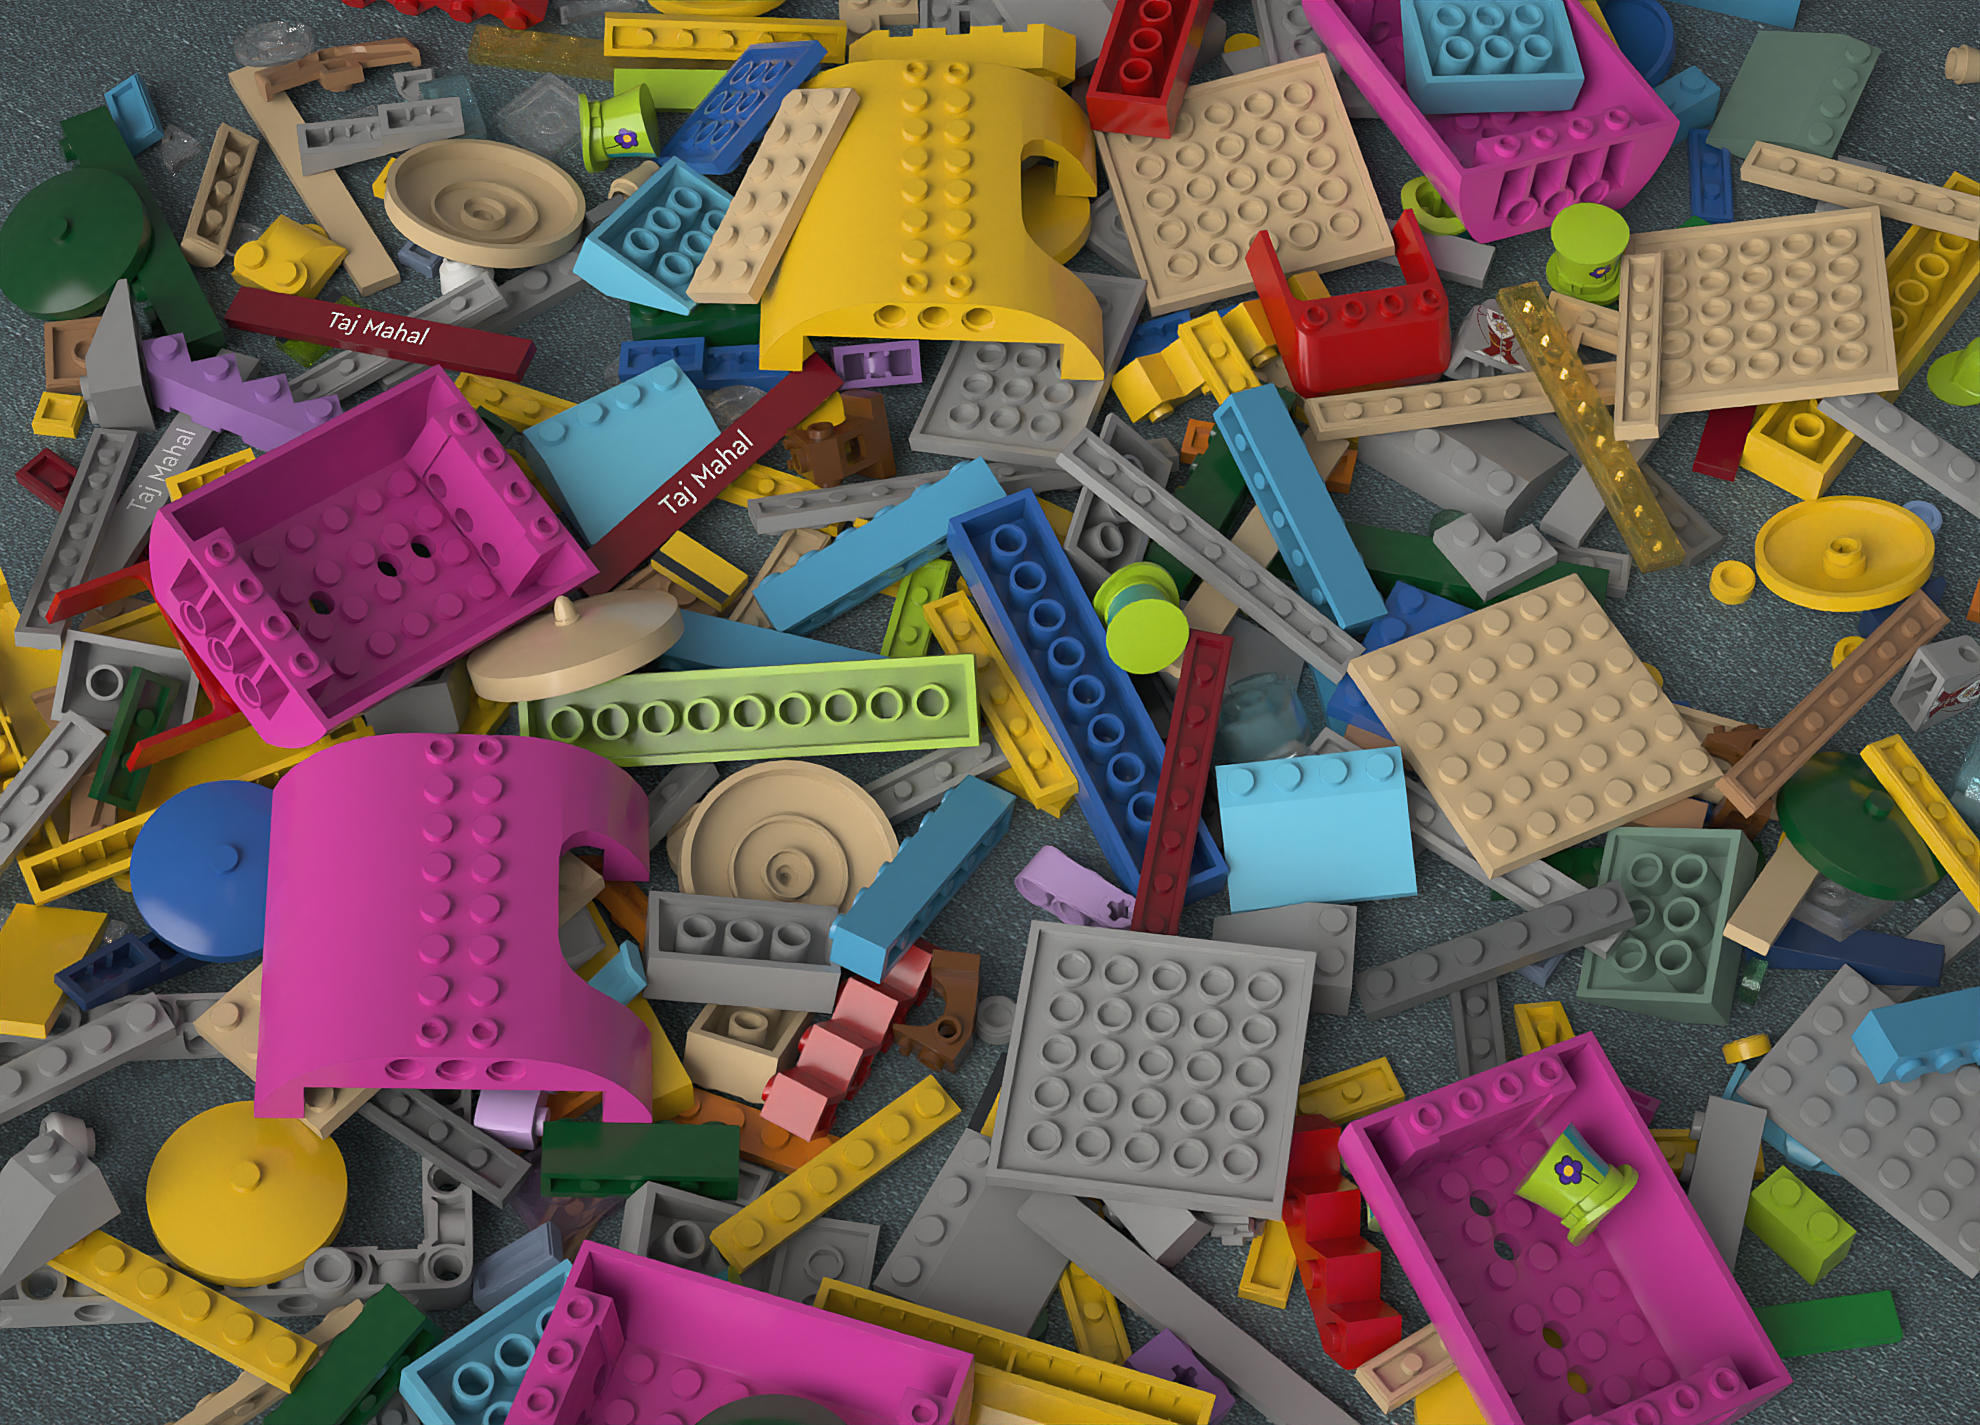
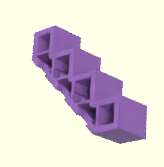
M183 332L140 341L149 384L157 408L170 413L173 409L190 415L192 422L219 433L227 430L242 436L243 443L265 452H269L343 414L337 394L294 403L285 373L242 383L234 353L191 362Z

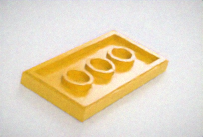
M22 903L16 904L0 930V1034L41 1039L47 1038L69 999V996L54 983V975L96 951L109 928L108 913L48 906L36 907V905Z

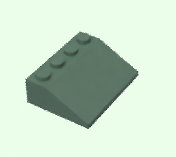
M1759 30L1705 143L1721 150L1722 147L1729 149L1731 154L1743 159L1747 158L1756 140L1832 159L1882 49L1846 34Z
M1616 827L1608 831L1597 886L1619 879L1637 926L1627 931L1606 960L1585 948L1576 995L1580 1001L1681 1023L1729 1025L1742 945L1722 934L1727 922L1753 886L1758 859L1757 850L1744 832L1734 829Z

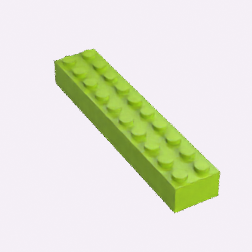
M977 653L630 673L576 692L545 699L518 702L520 736L559 741L580 747L610 760L618 767L970 747L982 744Z

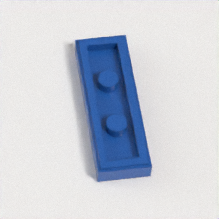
M1690 128L1687 135L1690 218L1696 215L1712 225L1734 222L1730 151L1724 147L1721 150L1705 143L1710 130Z

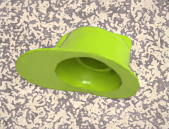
M1980 336L1974 338L1965 349L1948 353L1936 359L1929 367L1926 380L1929 390L1936 398L1947 404L1961 407L1980 404Z

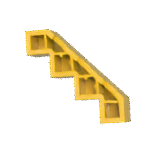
M1044 23L1027 24V32H1004L1003 25L970 26V34L947 35L946 28L913 29V36L890 37L889 30H873L849 45V63L875 59L994 63L1024 70L1062 88L1075 80L1076 36Z
M1316 270L1296 274L1286 280L1291 294L1298 300L1307 301L1331 297ZM1260 298L1242 302L1222 317L1223 322L1250 367L1255 365L1256 368H1261L1279 356V349ZM1180 338L1159 353L1136 358L1116 373L1110 384L1133 424L1149 419L1152 424L1158 423L1174 412L1173 408L1201 393L1204 396L1213 394Z

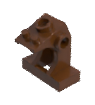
M852 388L841 393L845 420L839 425L833 426L831 422H818L808 426L807 430L790 427L786 429L788 438L783 440V446L785 450L790 449L792 458L787 460L788 469H794L799 475L801 474L819 488L836 487L843 483V478L854 473L880 480L888 479L897 474L883 393ZM849 441L851 452L846 456L844 442Z
M1745 724L1731 729V732H1725V726L1713 727L1714 733L1707 734L1701 743V747H1704L1710 756L1720 758L1733 767L1772 728L1759 729L1758 725ZM1724 795L1710 815L1707 829L1742 830L1749 841L1753 842L1770 819L1774 800H1771V796L1746 819Z
M933 949L931 973L934 998H943L946 1003L944 1014L927 1026L893 1023L894 1041L900 1047L898 1053L908 1058L910 1053L913 1052L917 1054L916 1059L925 1067L935 1072H941L942 1069L956 1074L973 1049L978 1007L981 1002L983 989L981 954Z

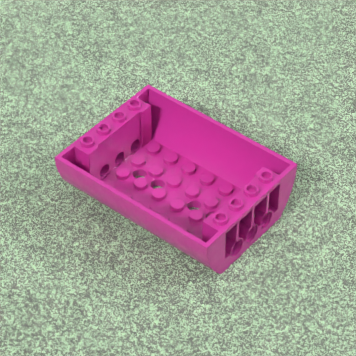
M1301 0L1307 21L1314 32L1466 230L1479 244L1550 227L1557 214L1573 204L1596 203L1613 210L1624 208L1658 169L1668 153L1679 128L1680 121L1578 0H1563L1585 77L1572 110L1422 114L1410 99L1405 74L1400 0Z
M440 364L423 371L159 508L153 520L149 543L150 570L156 599L265 743L283 748H302L317 742L555 603L558 596H567L592 581L599 574L596 566ZM419 543L424 545L429 550L430 557L417 556L413 552L411 544ZM377 562L390 563L396 569L397 576L384 575L379 570ZM317 599L324 602L329 609V614L322 615L314 612L309 605V600Z
M1592 1031L1352 1121L1341 1134L1338 1142L1339 1152L1487 1425H1731L1794 1382ZM1571 1122L1587 1143L1607 1164H1612L1615 1168L1628 1164L1638 1172V1180L1634 1188L1600 1221L1596 1229L1580 1246H1574L1568 1241L1567 1235L1570 1229L1561 1224L1562 1218L1538 1204L1514 1194V1190L1523 1177ZM1470 1197H1477L1483 1200L1489 1208V1216L1484 1217L1475 1213L1469 1203ZM1494 1240L1503 1241L1510 1246L1513 1251V1260H1505L1495 1252ZM1543 1328H1550L1558 1333L1562 1340L1561 1349L1553 1348L1546 1343L1542 1335ZM1568 1372L1576 1373L1583 1378L1587 1386L1585 1394L1577 1393L1570 1387L1567 1381Z
M584 1239L503 1425H695L707 1414L725 1404L741 1398L764 1394H784L813 1401L832 1411L847 1425H968L974 1386V1354Z

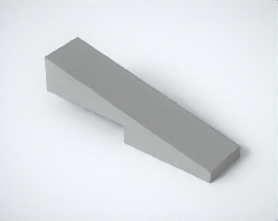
M450 97L377 105L378 116L296 124L303 177L414 148L425 143L465 134L460 98Z

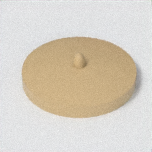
M481 139L439 140L425 143L406 151L393 162L388 171L384 205L388 217L394 226L409 240L444 258L489 268L536 266L566 254L576 245L581 236L586 209L585 198L580 187L562 168L548 159L523 148Z
M650 589L624 590L594 595L574 601L560 595L556 598L554 607L532 615L476 648L467 660V669L475 692L484 699L498 702H522L560 696L615 679L654 660L670 649L681 638L685 628L676 598L664 591Z
M779 760L764 762L744 768L730 775L713 788L699 804L686 828L679 849V891L685 894L837 907L838 915L840 913L846 914L852 908L854 899L862 887L869 888L875 881L882 864L885 861L891 863L897 856L899 844L891 823L883 810L863 788L851 779L830 768L804 761ZM840 966V970H841V971L844 970V969H846V968Z

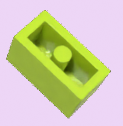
M1784 1165L1750 1193L1744 1224L1812 1287L1846 1258L1857 1231Z

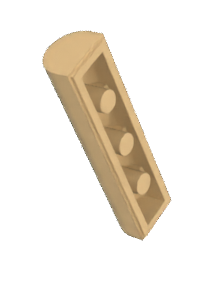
M223 122L217 130L180 246L185 259L198 267H213L224 257L259 144V140Z

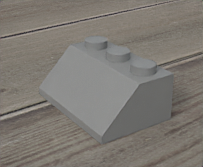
M67 629L51 720L61 721L66 713L72 710L96 728L111 730L133 666L141 667L181 682L164 732L197 719L205 690L182 649Z

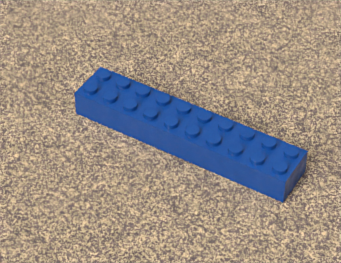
M1031 487L950 518L946 543L1008 666L1076 777L1079 793L1074 794L1122 891L1136 899L1165 746L1127 672L1116 665L1109 656L1106 647V632ZM1201 815L1183 907L1223 891L1229 869Z

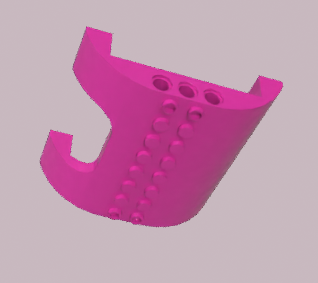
M393 733L368 736L336 744L316 752L296 764L280 779L273 789L254 1118H304L306 1087L603 1091V1122L652 1123L651 1032L645 1023L629 1008L590 986L572 971L562 955L558 938L559 866L561 858L571 848L591 846L602 849V877L604 881L649 882V799L642 787L616 764L589 750L559 741L512 735Z

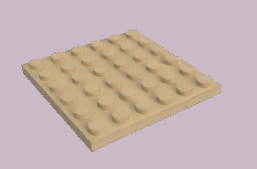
M1324 52L1187 87L1171 139L1093 130L1095 143L1139 279L1147 280L1148 283L1145 290L1146 301L1152 317L1256 291L1245 256L1258 232L1261 230L1268 231L1286 280L1300 273L1316 270L1318 274L1395 255L1394 241Z
M1879 205L1630 234L1626 246V255L1664 252L1665 258L1660 415L1899 390Z
M1576 573L1350 660L1348 664V674L1396 744L1401 747V751L1490 880L1715 787V783L1724 775L1707 750L1701 747V742Z

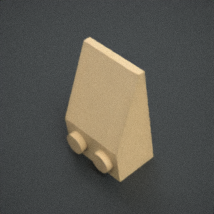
M707 1003L688 1030L683 1067L691 1082L697 1083L705 1089H716L742 1097L751 1103L765 1104V1101L762 1100L765 1085L774 1074L793 1067L799 1053L797 1049L800 1039L807 1028L810 1027L816 1012Z

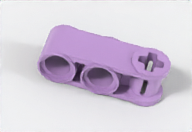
M1043 846L1014 880L1015 887L1026 900L1049 911L1065 924L1130 930L1136 899L1105 881L1098 873L1074 862L1053 846Z

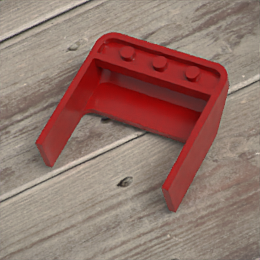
M1412 208L1404 209L1391 231L1395 244V255L1407 283L1404 286L1307 301L1298 300L1290 292L1268 231L1261 230L1258 232L1245 256V261L1294 390L1303 398L1310 399L1384 390L1433 382L1440 379L1448 369L1451 361L1449 302Z
M149 560L57 592L45 616L50 625L149 589L213 706L211 714L139 741L126 763L129 772L252 726L156 599Z

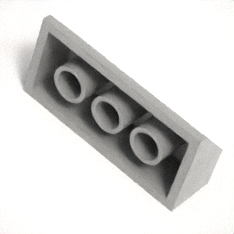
M1113 412L1108 414L1099 438L1165 489L1173 463ZM1083 485L1062 549L1091 605L1099 588L1113 573L1129 564L1142 562L1149 536Z
M650 890L642 962L648 985L642 990V998L832 1014L841 970L840 965L830 961L833 940L829 939V931L835 918L838 916V909L833 906Z

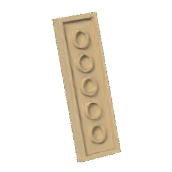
M852 88L792 89L784 97L758 152L749 165L747 173L735 197L731 200L729 208L718 230L713 235L712 242L700 265L697 267L686 291V294L695 303L758 304L861 99Z

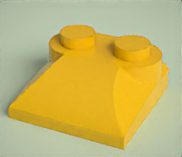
M281 214L258 240L247 242L238 249L234 257L235 269L231 275L235 282L242 286L315 299L349 252L345 247Z

